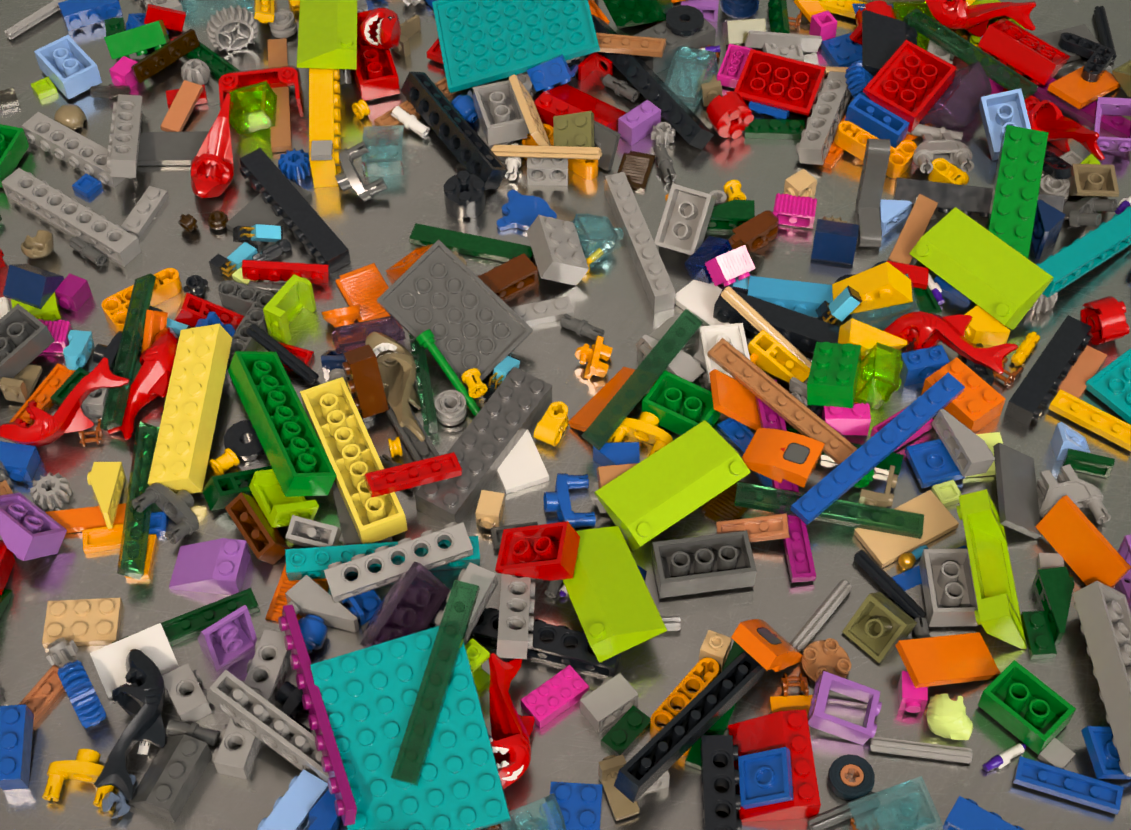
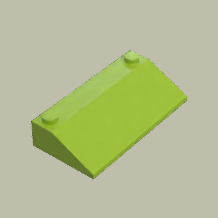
M300 0L297 68L357 70V0Z
M956 207L926 232L909 253L1012 330L1016 328L1054 279L1050 274Z
M704 420L595 491L594 494L614 524L619 526L624 539L632 551H635L750 474L751 471L733 447Z
M987 489L960 495V505L956 506L959 519L963 520L978 605V610L974 611L977 624H982L987 634L1022 650L1027 649L1004 525L1000 524L999 513Z
M619 526L576 531L580 536L574 575L572 579H563V582L588 642L599 663L666 632V626Z

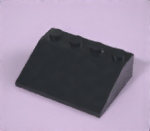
M864 10L862 12V67L872 76H875L905 40L917 45L918 33L916 29L910 27L904 21Z

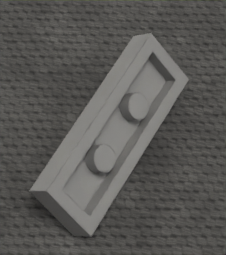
M149 186L121 225L123 230L135 234L140 239L169 197L168 192Z
M569 296L510 307L529 326L561 320L564 314L574 317V310Z

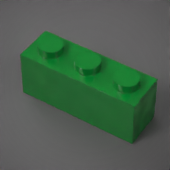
M163 20L104 37L112 60L117 58L120 60L123 56L130 58L129 55L136 53L137 56L147 54V49L154 47L156 51L170 42Z

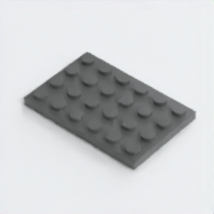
M439 239L377 299V303L415 339L421 333L430 329L435 335L436 346L462 383V374L473 368L479 369L481 373L480 378L483 382L494 371V368L533 332V329Z

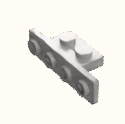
M750 30L744 44L745 47L763 48V52L804 62L803 52H817L822 42V37Z

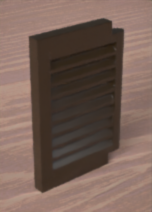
M635 151L624 153L617 173H625L632 190L645 192L656 155Z
M739 480L709 500L701 508V511L705 513L704 518L715 525L719 521L741 519L758 500L761 493Z

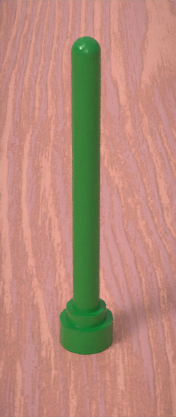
M430 329L424 331L417 336L416 341L421 347L423 346L430 351L455 389L464 395L466 405L473 415L476 416L481 409L475 400L469 396L468 390L436 346L433 332Z

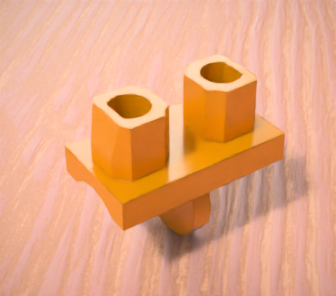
M597 336L595 344L591 345V347L588 344H584L583 347L576 349L575 357L580 360V364H586L583 378L590 380L592 375L602 378L606 375L609 365L599 361V359L608 361L613 348L603 344L604 337Z

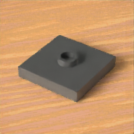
M594 120V147L601 148L602 157L598 160V167L609 171L613 166L621 134Z

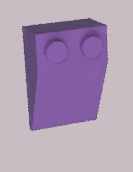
M20 492L1 495L0 535L6 547L22 561L58 554L67 530Z
M221 538L180 546L169 589L233 595L241 592L250 559L246 540Z
M246 605L201 631L197 638L202 652L216 671L255 648L257 641Z

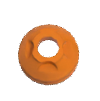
M354 305L321 313L327 323L334 327L354 324V321L361 313L360 305Z

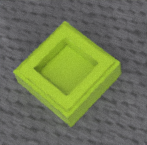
M49 77L30 84L39 100L58 93Z

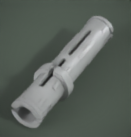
M918 124L911 133L907 131L909 135L922 137L923 133H931L935 140H942V133H950L953 139L957 141L962 140L963 132L948 130L943 126L938 128Z

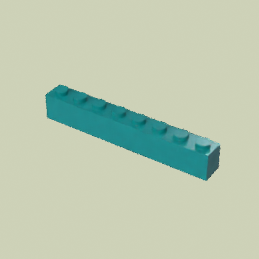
M1131 206L1127 207L1121 214L1114 215L1110 221L1100 224L1094 231L1090 230L1081 239L1077 238L1068 247L1064 246L1057 254L1050 255L1041 264L1037 263V266L1054 277L1042 294L1049 298L1130 246Z

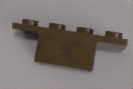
M189 29L134 64L131 69L138 83L144 82L197 48L200 43L195 30Z

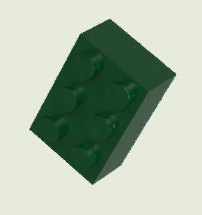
M603 0L617 28L664 21L668 11L674 6L671 0Z

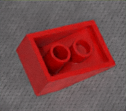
M568 521L504 529L495 571L501 574L549 581L572 579L580 536Z

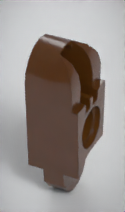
M770 210L758 214L732 230L735 235L731 236L726 242L725 249L729 252L745 245L748 253L751 254L768 245L778 234L779 219Z

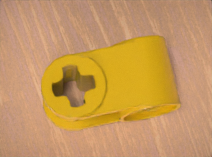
M937 158L933 160V170L928 175L929 181L966 185L969 182L968 174L949 163L946 159Z
M559 401L551 403L535 428V439L552 446H557L569 424L567 416L568 407L565 403Z

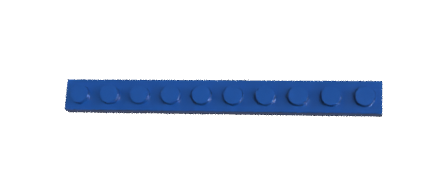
M948 372L793 503L790 510L806 525L811 523L931 420L940 409L945 408L964 391L965 386Z

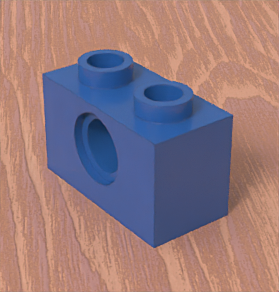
M938 345L900 353L896 370L905 387L924 383L927 377L948 364L950 360L943 346Z

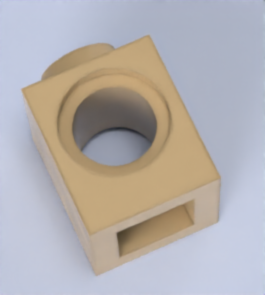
M802 169L785 179L783 194L795 195L796 197H812L816 192L817 180L805 169Z
M481 490L476 509L477 526L485 529L500 527L505 509V493Z
M708 630L700 648L699 661L706 657L715 659L719 664V672H722L730 653L732 638Z

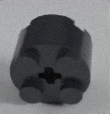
M462 170L446 181L443 186L447 213L450 216L459 220H463V217L474 219L484 212L486 197L485 183L482 179L474 174H469L468 171Z

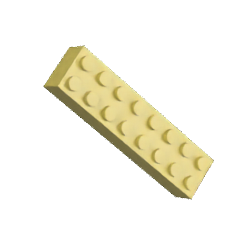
M220 324L180 331L147 483L149 486L153 483H160L174 493L180 490H186L189 493L202 492L232 344V337Z
M341 377L300 391L305 412L337 475L335 482L361 543H375L407 531L406 517L395 492L371 497L364 480L365 474L382 470L384 467L344 378Z

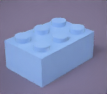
M69 35L34 51L41 71L50 78L52 83L68 100L102 83L98 66Z
M1021 88L980 98L979 109L991 159L995 161L999 158L1002 136L1006 125L1031 129Z

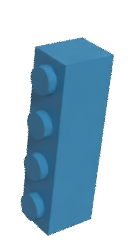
M750 276L748 295L807 316L818 317L816 309L824 301L828 303L833 301L832 285Z

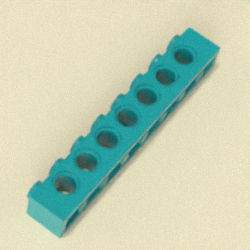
M469 536L473 547V555L428 571L467 568L470 562L480 566L478 536ZM441 540L438 546L442 549H447L451 546V542ZM398 542L285 549L286 574L289 581L301 580L306 575L311 579L326 578L324 570L328 569L330 564L335 562H342L343 564L352 561L351 558L358 554H365L366 556L375 553L374 550L379 547L388 546L390 548L398 545ZM418 548L415 551V554L419 557H424L428 553V550L425 548ZM399 555L392 559V563L395 565H400L405 561V558ZM375 563L368 570L372 573H377L381 570L382 566ZM352 571L347 573L345 577L358 576L359 574Z

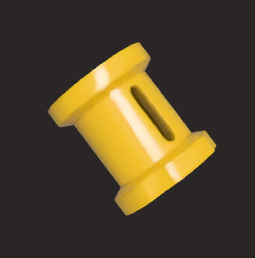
M730 180L723 186L724 192L728 194V201L738 200L737 197L739 200H746L745 194L741 191L742 185L740 181Z
M477 368L469 369L461 376L463 383L469 389V396L473 398L483 396L488 390L486 384L482 382L480 378L481 373Z
M226 448L224 450L225 453L215 460L211 459L209 461V465L216 475H223L231 467L240 465L238 457L230 448Z

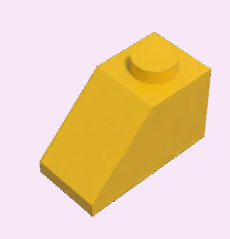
M977 305L964 314L973 317L965 330L964 337L973 344L982 343V345L990 346L1007 343L1011 330Z

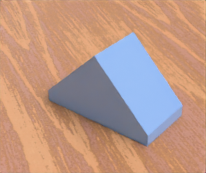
M881 199L879 210L882 237L908 218L912 208L911 201Z
M1063 422L1057 423L1050 442L1056 461L1064 460L1068 448L1091 453L1086 438Z

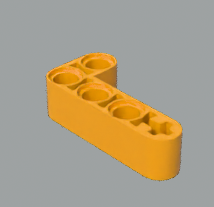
M842 121L838 125L834 142L840 148L863 161L867 139L879 138L850 121ZM903 140L896 148L890 147L886 176L895 179L902 176L913 162V154L917 148L916 143L911 140Z
M543 124L550 144L554 146L553 127ZM530 133L527 134V138L522 139V145L539 146ZM568 159V169L583 179L593 180L598 176V160Z
M166 268L104 299L102 308L106 320L116 334L119 331L127 332L132 336L135 333L132 317L146 311L149 306L154 307L181 293L182 283L179 273L174 268Z
M707 657L701 659L652 714L650 722V735L652 738L663 729L657 727V724L667 725L719 675V664L715 659ZM688 689H695L697 692L692 693ZM679 706L682 709L674 710L672 707ZM689 748L681 757L687 756L691 748Z

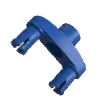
M558 473L555 491L544 492V511L556 512L559 522L568 521L574 529L575 527L585 526L595 527V512L574 513L571 509L569 489L589 488L588 474L568 475L567 473Z

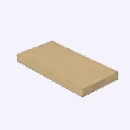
M514 74L508 77L531 136L539 146H551L531 94L517 75Z
M929 490L856 528L854 535L878 565L883 568L897 561L901 554L912 552L919 546L926 545L958 528L959 523L935 494Z

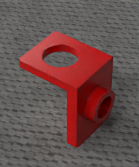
M596 52L592 53L578 65V80L582 81L595 69L605 75L610 74L612 76L613 62ZM601 61L607 65L608 70L601 66Z

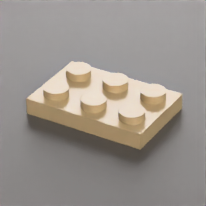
M121 598L48 601L42 639L43 647L48 648L50 643L62 637L68 640V642L73 640L77 647L110 645L112 642L119 640L123 604Z

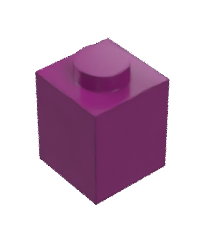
M70 273L55 290L60 306L74 311H78L92 295L88 281Z

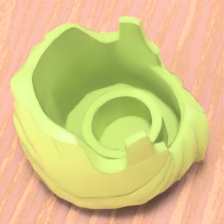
M947 693L931 696L927 706V723L930 730L944 738L969 740L973 731V723L966 715L963 697L958 696L957 701H953Z

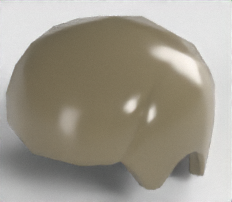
M67 104L62 105L56 111L54 120L75 131L77 128H83L84 120H87L79 106Z
M38 230L35 237L27 235L25 241L21 243L22 253L31 259L37 260L48 257L54 247L53 235L46 230Z

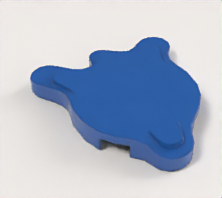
M510 190L507 194L509 202L502 206V213L507 216L497 220V228L501 231L510 228L528 230L538 215L557 219V214L544 199L536 196L522 195L516 190Z

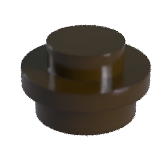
M213 211L210 213L207 222L211 229L220 230L226 227V223L229 220L224 212Z
M181 214L178 221L179 225L190 233L193 230H197V220L190 214Z

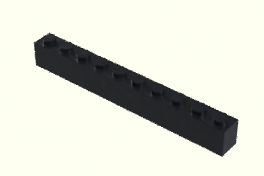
M592 15L596 33L617 34L604 20ZM602 52L647 100L661 109V115L688 144L701 150L706 146L714 134L638 55Z

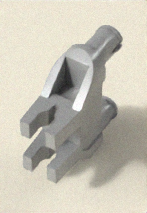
M923 133L922 138L924 142L916 148L913 154V161L920 167L922 173H925V169L927 173H930L933 170L932 162L937 158H943L951 164L960 165L963 172H966V169L967 172H970L974 168L970 148L966 144L953 139L950 133H942V140H934L931 133Z
M1070 464L1061 466L1060 470L1062 473L1058 474L1059 484L1050 470L1040 473L1042 479H1038L1037 483L1045 497L1039 512L1042 519L1066 495L1079 509L1089 508L1098 524L1106 523L1111 519V515L1102 502L1103 495L1096 486L1079 479Z

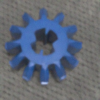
M295 148L293 151L286 150V154H280L278 168L290 181L292 179L296 182L298 179L305 180V176H310L311 174L309 153H305L303 149L296 151Z

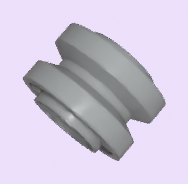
M289 10L274 12L273 23L269 22L272 35L276 38H287L295 34L297 24L293 12Z
M1048 174L1041 179L1039 194L1064 196L1065 203L1069 197L1070 182L1068 178L1056 179Z
M446 390L436 397L435 413L440 423L454 426L465 420L467 408L466 399L462 393L455 390Z

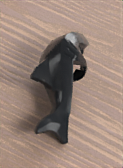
M138 649L130 650L126 658L127 674L125 679L127 683L120 685L112 692L113 702L117 701L133 719L113 747L101 774L94 783L97 788L108 785L117 787L128 801H131L133 798V785L127 771L128 754L138 741L149 742L160 748H163L165 745V729L161 716L165 700L164 680L156 664Z

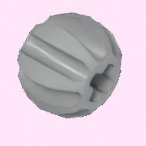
M189 59L181 68V77L183 81L186 80L204 85L210 79V69L200 59Z

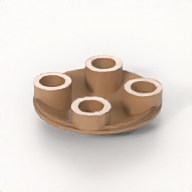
M828 638L812 642L803 651L801 658L802 667L813 681L816 682L823 671L842 678L848 676L851 669L849 656L835 639Z

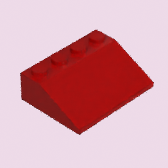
M1007 18L990 24L978 43V46L982 48V52L987 55L993 54L998 57L1000 63L1013 66L1017 73L1028 75L1032 78L1031 81L1040 86L1049 83L1070 58L1069 55Z
M905 40L866 85L863 92L873 102L909 122L908 132L911 133L953 83L957 67Z
M751 49L734 92H737L744 100L809 116L813 105L817 101L818 93L823 88L826 67Z
M568 84L544 91L534 101L542 123L552 127L553 116L592 111L595 121L617 132L618 118L627 113Z
M806 710L778 711L728 725V734L733 735V745H738V757L787 747L790 750L794 800L750 809H744L740 806L738 815L741 822L808 819L819 814L821 803ZM734 761V769H739L738 761ZM740 784L735 785L736 794H740Z

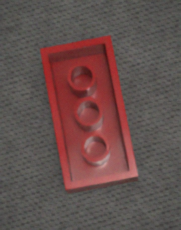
M357 36V70H353L361 99L366 101L400 94L398 74L390 50H380L372 47L361 37Z

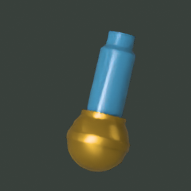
M926 545L919 546L912 552L901 554L898 558L900 567L903 569L912 568L916 560L922 556L923 549H928Z

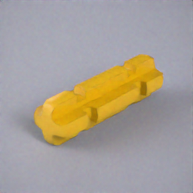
M1037 332L1028 333L1025 340L1016 350V353L1011 357V362L1015 366L1023 365L1026 358H1028L1040 341V336L1037 335Z

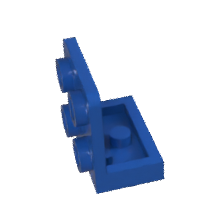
M563 54L526 71L536 92L540 90L544 92L554 88V84L560 82L563 85L571 81V77L576 75L575 72L578 70V65L568 67Z

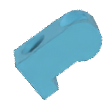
M70 330L68 334L69 345L63 349V355L67 369L77 370L79 367L83 368L95 346L91 331Z

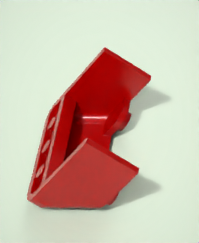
M290 65L224 74L219 79L220 109L227 93L295 86L299 115L304 117L299 69Z

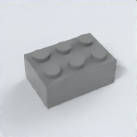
M510 80L473 87L474 107L488 146L527 138V124Z
M672 183L655 238V245L698 258L716 197Z
M538 215L527 230V235L540 278L577 286L589 270L575 224Z
M968 548L923 549L919 568L928 626H978L974 613L975 610H978Z

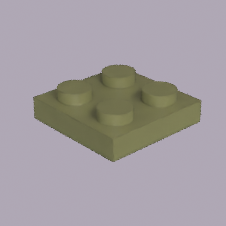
M586 111L553 116L554 146L594 147V113Z

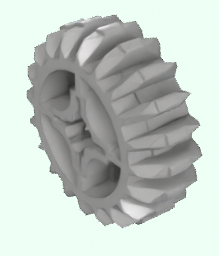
M232 5L227 9L223 7L222 11L216 10V15H211V20H207L206 32L208 39L214 48L217 47L219 51L225 49L229 52L230 50H240L243 47L247 48L248 44L254 43V38H257V20L254 19L253 13L248 11L246 7L241 8L239 5L235 8Z

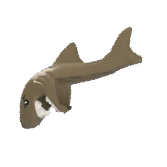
M372 332L367 336L365 345L369 344L376 355L386 400L395 412L399 425L410 429L423 442L425 436L412 415L409 403H411L419 410L422 408L413 387L417 373L415 359L395 339L381 332Z

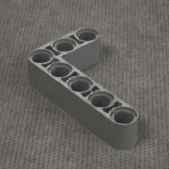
M867 139L855 206L856 224L859 225V247H881L882 231L879 207L890 157V139Z
M226 280L218 286L221 304L225 308L246 314L232 337L224 379L225 384H232L228 369L235 351H256L260 344L251 338L246 331L251 324H256L263 331L268 332L263 308L274 297V294L232 280Z

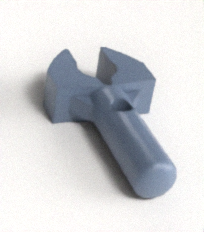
M129 774L132 785H134L136 776ZM118 790L117 794H114L112 791L107 793L102 800L104 813L109 811L113 803L116 802V812L111 819L127 814L131 807L126 803V798L120 790Z

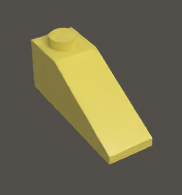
M94 462L92 470L87 475L88 485L92 487L108 529L113 528L126 479L122 462Z

